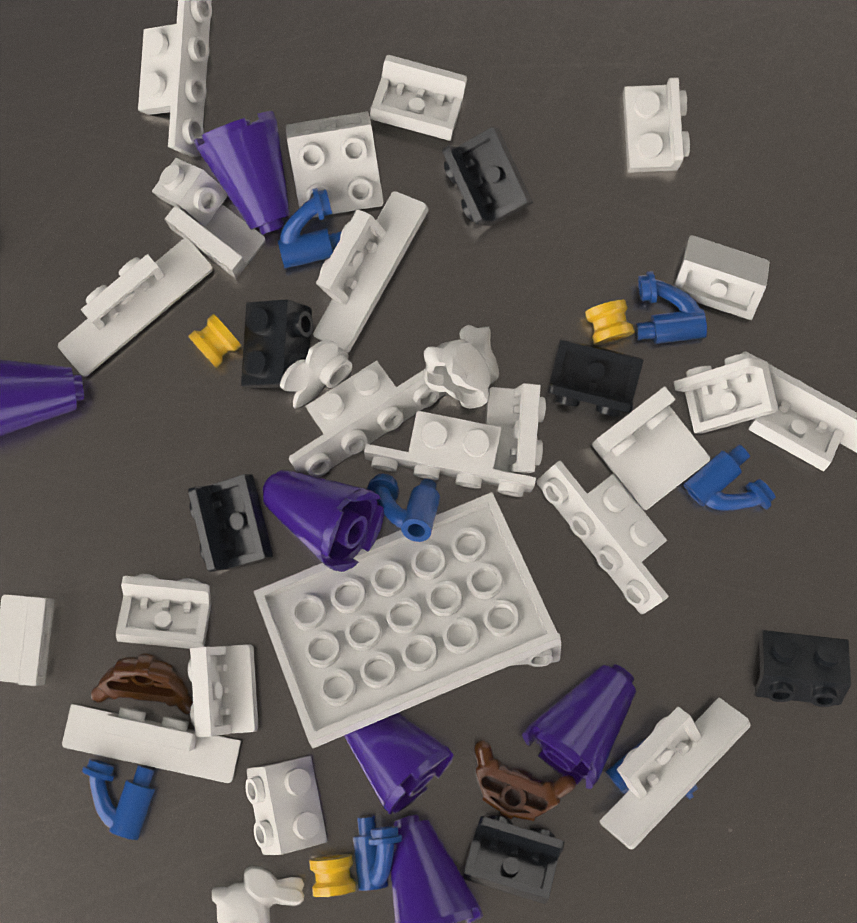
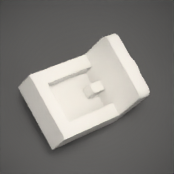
M175 158L171 165L165 168L159 182L152 190L162 201L172 206H177L203 226L209 223L228 196L222 186L203 169L178 158Z

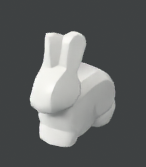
M466 325L460 330V340L445 342L437 347L430 346L424 350L426 362L424 379L430 389L437 392H447L450 396L459 400L463 407L472 409L481 407L488 402L489 386L498 379L500 373L496 358L491 350V331L489 326L475 328L472 325Z
M247 867L244 871V882L233 883L228 887H213L212 901L217 907L218 923H271L269 908L273 904L297 906L304 901L305 895L302 892L304 883L302 878L289 877L277 880L270 871L262 867Z

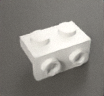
M387 55L383 65L382 78L371 106L370 119L451 141L462 106L467 77Z
M748 353L738 354L726 358L724 366L712 369L711 366L696 367L686 371V378L674 381L675 390L685 392L694 433L703 434L778 412L768 362L751 358Z
M523 383L515 389L498 387L488 389L489 397L486 403L485 424L502 427L494 469L527 475L535 472V465H540L543 443L542 440H537L538 423L543 422L546 410L545 398L540 397L541 385Z
M139 574L135 577L123 576L121 584L123 600L116 629L117 642L185 649L205 646L212 605L210 586L208 584H202L200 581L190 578L180 579L179 581L163 580L150 574Z
M246 644L190 648L191 659L188 663V676L192 682L193 704L190 710L192 724L195 726V737L256 732L258 730V712L253 646Z
M311 756L247 769L246 794L249 801L253 804L256 819L254 836L258 846L261 847L263 855H283L328 842Z

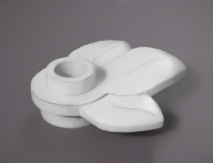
M320 341L309 348L306 359L296 361L285 371L280 381V387L285 391L296 392L293 400V407L295 409L314 400L325 385L328 388H334L348 377L352 370V363L348 360V353L338 347L334 341Z

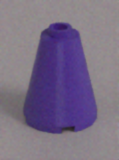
M273 111L258 113L259 120L252 123L245 118L233 121L206 132L202 135V138L194 140L197 150L250 230L259 228L261 235L283 228L285 226L283 219L290 216L278 124Z
M0 359V436L77 410L76 401L84 400L82 376H73L71 367Z
M286 469L271 475L263 486L264 505L324 565L334 571L344 572L356 566L359 561L353 558L361 549L369 552L381 530L384 507L377 503V499H381L380 496L369 489Z
M613 664L612 667L600 666L527 726V729L522 734L525 743L530 747L535 741L543 749L538 757L562 776H573L577 785L582 778L586 779V788L591 789L600 778L637 690L632 684L634 677L617 664Z
M399 713L344 735L381 805L390 815L392 812L394 814L399 813L419 798L428 789L426 785L434 776L439 779L455 757L449 750V747Z
M418 814L395 821L394 826H398V834L402 835V841L394 845L391 867L395 923H457L464 920L467 923H472L482 918L481 907L429 820L420 821Z

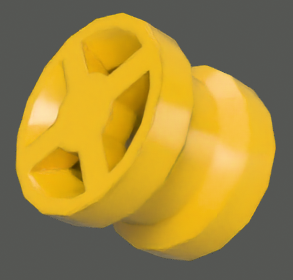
M626 300L610 301L585 311L586 319L593 324L595 331L592 336L594 345L615 342L635 333L633 324L627 322L625 312L628 309Z
M215 314L207 319V325L201 331L194 330L188 335L215 368L222 364L225 354L229 351L235 352L241 347L239 341Z
M352 854L327 855L309 860L310 870L315 873L316 882L312 887L314 897L338 896L356 891V882L350 877V867L353 865Z

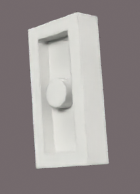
M223 204L206 226L196 222L177 206H174L165 218L171 230L183 239L188 238L201 253L235 279L238 278L266 242L263 235L255 229L250 230L245 221Z
M691 235L673 286L688 293L697 303L752 320L767 286L770 262L767 259Z
M3 595L1 597L0 681L29 686L45 685L55 599Z

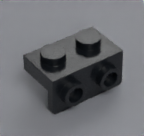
M492 126L458 147L448 145L442 149L446 159L444 162L445 172L449 179L458 185L463 196L461 206L470 221L475 222L477 225L493 226L533 204L499 128Z
M288 299L246 302L241 386L247 388H278L285 371L296 361L306 359L310 348V335L313 330L311 307Z
M560 338L548 384V393L555 394L554 401L578 407L580 401L597 405L596 411L599 413L620 417L622 411L631 413L633 410V399L644 359Z
M242 474L211 485L195 486L188 489L190 497L189 509L191 516L196 522L201 542L200 554L209 572L231 570L273 557L253 474Z
M762 631L759 638L760 678L756 685V696L769 698L775 702H788L790 700L810 702L819 707L842 704L851 686L848 639Z
M481 816L472 835L462 877L467 881L546 904L550 897L558 858L563 851L565 841L555 838L552 832L545 829L532 828L527 830L514 826L511 820L502 816Z

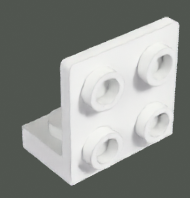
M368 111L286 125L287 142L299 208L314 197L312 192L314 188H317L318 191L327 190L332 214L383 205L374 138Z
M665 386L592 443L595 451L643 510L649 509L710 461V456L670 407L675 398Z

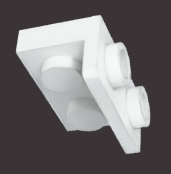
M669 78L667 85L624 87L623 103L628 173L677 171L683 158L688 157L690 151L688 131H682L681 116H686L687 95L685 90H679V78Z

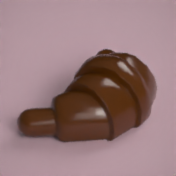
M148 653L140 654L139 657L120 658L115 666L108 669L99 680L98 685L91 691V699L96 703L104 702L109 697L111 699L122 697L149 702L155 701L165 703L169 707L176 706L185 715H190L193 698L188 694V689L182 678L172 670L173 665L157 660L154 655Z
M480 740L474 746L478 763L475 769L483 794L482 800L500 811V815L506 818L513 819L515 817L535 821L536 817L557 806L561 802V798L572 792L576 787V780L571 775H564L556 781L546 780L544 782L539 777H533V773L525 768H512L509 765L501 764L498 758L493 757L491 746L487 741Z

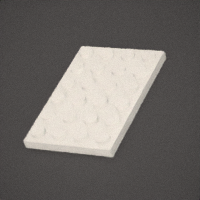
M492 492L436 515L431 536L426 541H411L399 530L376 540L369 552L361 549L353 558L359 561V563L344 572L334 571L320 563L253 591L312 748H316L561 644L560 637Z

